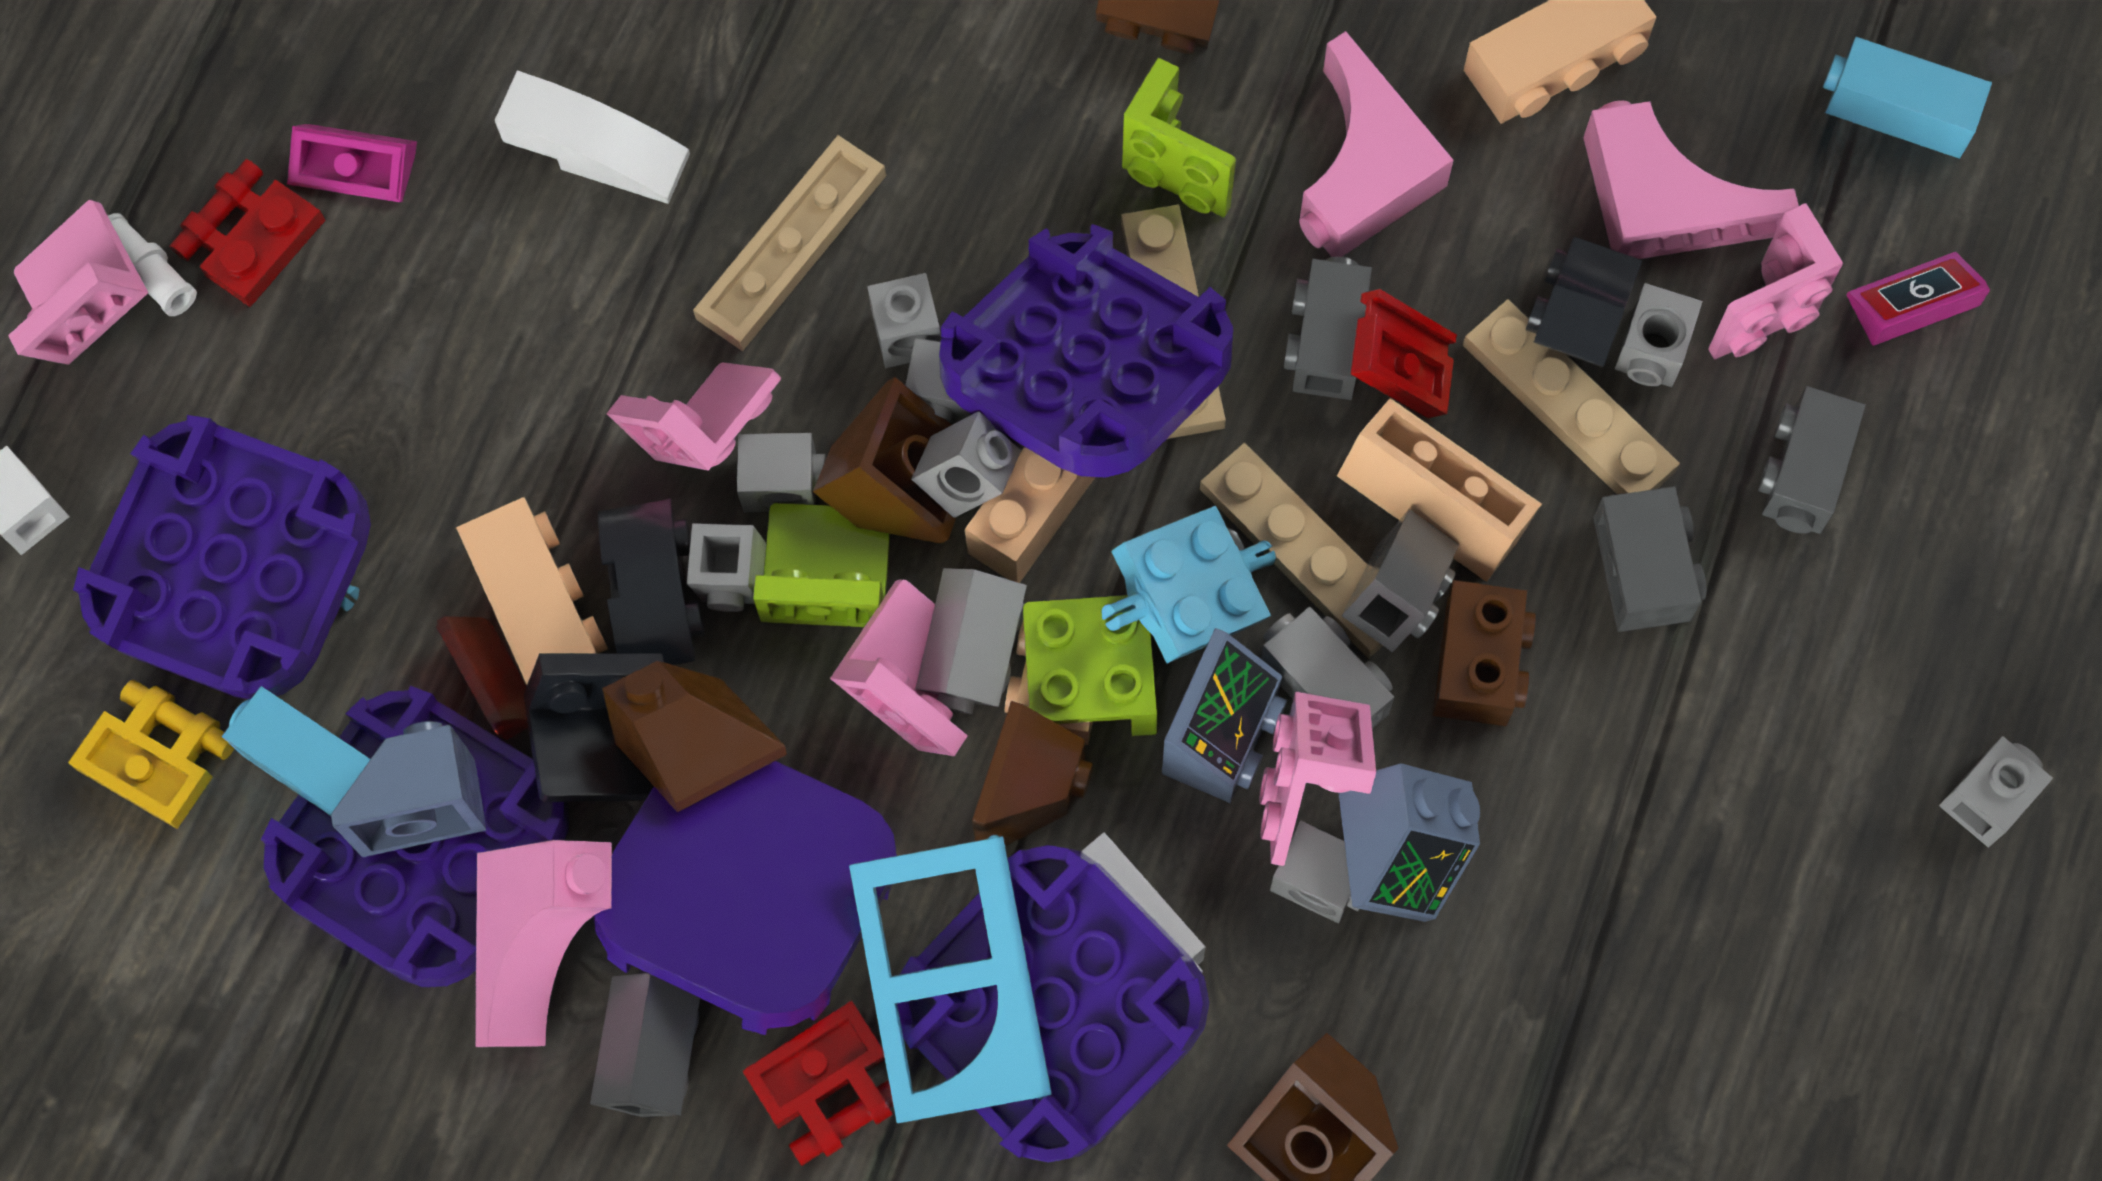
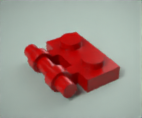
M245 159L233 174L225 172L214 185L217 192L198 213L191 211L181 222L180 227L183 231L169 247L185 261H189L201 246L209 250L211 254L199 266L204 275L248 307H251L326 220L318 208L276 179L261 196L251 191L264 173L252 161ZM237 207L246 214L225 236L217 230V227Z
M852 1000L742 1071L778 1129L800 1115L810 1131L788 1144L801 1166L823 1152L826 1157H829L843 1148L841 1140L872 1120L878 1125L893 1115L890 1110L894 1105L889 1079L876 1087L867 1071L885 1060L883 1048ZM850 1083L859 1099L826 1119L817 1104Z

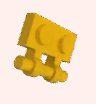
M132 679L124 686L120 694V700L134 708L125 723L104 711L68 763L77 771L178 829L213 778L207 770L194 763L196 759L207 750L220 759L225 760L232 754L234 748L222 737L225 732L220 730L219 721L203 712L195 715L174 703L175 697L173 694L159 686L148 688ZM162 724L180 735L171 749L148 737L154 727Z

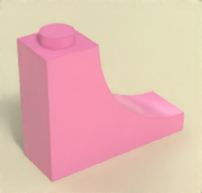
M1346 31L1327 43L1323 72L1332 83L1343 108L1346 122V139L1337 158L1327 172L1315 184L1303 192L1299 219L1300 227L1309 242L1316 248L1323 246L1331 257L1344 256L1446 188L1454 161Z
M1614 101L1591 112L1583 138L1611 250L1637 259H1644L1773 238L1784 213L1799 206L1794 188L1783 190L1748 188L1719 179L1690 162L1677 150L1661 129L1650 101L1631 104L1628 101Z
M551 840L477 853L476 1047H539L546 1045V1025L550 996L563 955L572 938L587 920L603 910L611 909V842Z

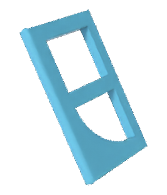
M991 835L988 839L849 865L896 1122H908L1034 1098L1043 1099L1051 1095L1003 836ZM975 869L992 958L892 976L876 887ZM997 985L998 1010L992 1033L981 1052L969 1065L953 1077L940 1084L913 1092L897 1003Z

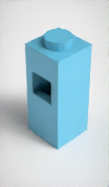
M1855 37L1846 58L1835 54L1827 73L1823 88L1833 92L1825 113L1960 159L1976 132L1992 82Z
M262 686L251 699L244 701L237 707L230 719L229 728L222 735L244 758L330 816L371 760Z

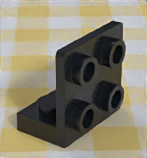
M539 653L523 697L538 793L541 801L646 800L654 786L616 745L602 688L655 661L664 662L662 654Z

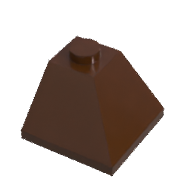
M894 377L884 384L831 446L813 492L857 528L941 544L949 540L957 517L953 518L911 478L930 437L952 424L936 415L932 407Z
M655 661L602 688L616 745L677 812L787 755L785 745L722 679L661 661Z
M1011 701L972 819L975 841L988 839L991 835H997L999 837L1003 836L1004 844L1007 846L1067 815L1073 796L1084 799L1093 771L1094 763L1085 761V740L1024 704Z
M1328 1033L1322 1036L1290 1066L1227 1144L1264 1181H1371L1399 1149L1376 1076Z

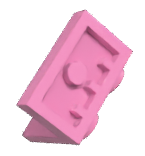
M88 200L15 267L14 274L32 310L28 313L27 319L8 336L18 355L69 365L148 294L143 281L101 203Z
M1806 203L1785 212L1761 262L1762 276L1766 286L1728 305L1708 348L1714 360L1731 352L1735 357L1744 356L1759 348L1767 340L1766 336L1783 328L1788 333L1798 331L1812 323L1819 316L1818 310L1823 300L1832 292L1831 285L1843 262Z
M722 362L713 370L687 404L678 400H674L672 403L662 402L652 396L642 399L621 395L606 414L655 461L709 471L711 467L720 464L731 454L736 444L734 438L745 424L759 416L769 406L773 397L771 392L780 382L781 377L771 368Z
M896 580L830 679L918 751L955 756L968 735L950 721L953 717V712L937 700L938 695L915 689L935 604L907 580Z
M1295 692L1290 714H1279L1273 738V751L1279 752L1276 767L1265 768L1259 796V803L1265 805L1260 837L1264 840H1270L1271 864L1285 865L1306 783L1317 784L1326 790L1338 793L1350 790L1371 793L1376 775L1370 705Z

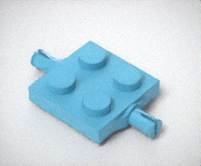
M1213 506L1123 542L1111 551L1125 578L1128 597L1105 605L1101 612L1102 619L1105 620L1123 613L1105 624L1112 631L1140 620L1141 624L1154 636L1166 663L1172 662L1206 647L1215 628L1225 631L1232 636L1261 623L1271 616L1252 578L1251 572L1273 565L1276 559L1275 551L1256 557L1272 547L1265 540L1239 550L1217 507Z

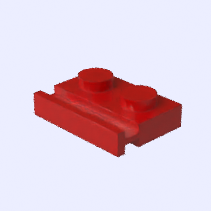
M1381 289L1361 293L1360 302L1366 305L1365 317L1358 318L1351 375L1427 418L1447 415L1454 359L1448 356L1449 344L1456 343L1457 334Z

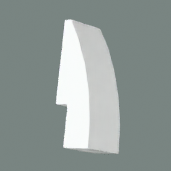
M518 70L495 118V123L503 142L558 160L561 170L667 204L671 200L690 155L688 148L614 108L555 83Z

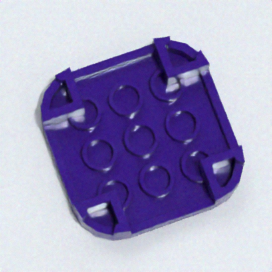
M1092 224L1090 234L1066 233L1051 237L1049 230L1046 228L1028 239L1029 256L964 317L952 311L941 326L939 351L941 381L947 395L962 409L970 414L979 411L991 422L995 429L1061 469L1079 476L1103 478L1129 472L1145 461L1222 383L1230 370L1233 326L1225 311L1226 300L1211 287L1198 297L1113 248V231Z
M187 415L186 421L170 424L150 438L143 435L130 453L139 460L94 561L89 571L78 567L73 591L79 594L82 617L91 629L89 633L127 656L235 697L251 699L261 686L275 696L285 694L304 680L317 661L365 551L371 527L367 501L355 483L322 459L318 462L222 427L210 418Z
M410 686L409 690L388 691L367 701L362 697L345 713L351 721L339 738L371 759L386 738L404 735L403 730L410 725L421 722H439L442 726L451 725L475 759L487 830L362 857L333 827L330 815L298 794L279 822L273 818L270 819L261 841L265 844L264 870L270 883L268 887L293 911L399 979L420 987L449 986L467 978L476 970L477 853L551 840H565L569 832V805L567 802H543L540 800L533 759L438 702L432 693Z
M777 761L764 766L679 812L653 787L612 853L611 909L603 910L594 915L595 932L607 951V960L626 974L631 966L641 969L741 1017L742 1029L767 1035V1029L794 1026L809 1017L815 1021L830 1004L831 991L862 938L849 865L897 856L894 834L883 816L863 801ZM892 884L876 887L879 906L883 899L888 900Z
M1046 845L1019 850L1007 858L1051 1095L1043 1099L1034 1098L975 1110L1003 1139L999 1144L1018 1158L1025 1157L1049 1163L1081 1156L1099 1144L1192 1049L1205 1029L1210 1002L1205 978L1191 956L1099 863L1081 851ZM980 892L919 956L909 958L900 974L992 958ZM997 985L897 1003L905 1042L910 1049L918 1048L946 1079L953 1077L977 1057L992 1033L998 1010Z

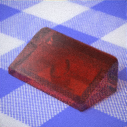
M444 616L437 620L438 625H436V628L498 737L506 741L527 729L528 723L523 697L526 684L491 622L482 617Z

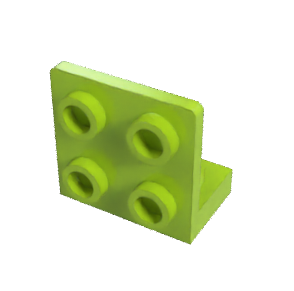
M1158 57L1124 113L1122 168L1126 169L1134 180L1144 186L1151 188L1160 186L1178 195L1186 206L1197 212L1206 214L1211 211L1221 217H1225L1231 207L1236 158L1180 130L1181 121L1176 119L1183 100V94L1178 92L1179 67Z
M772 504L769 510L764 576L755 575L753 599L761 622L865 627L886 596L890 534L857 528L831 506Z
M1127 595L1027 602L1023 605L1029 708L1057 724L1130 719L1132 736L1156 735L1157 709L1151 633L1141 624L1140 620L1120 627V629L1115 631L1106 627L1105 624L1123 613L1105 620L1102 619L1101 612L1105 605L1127 598Z

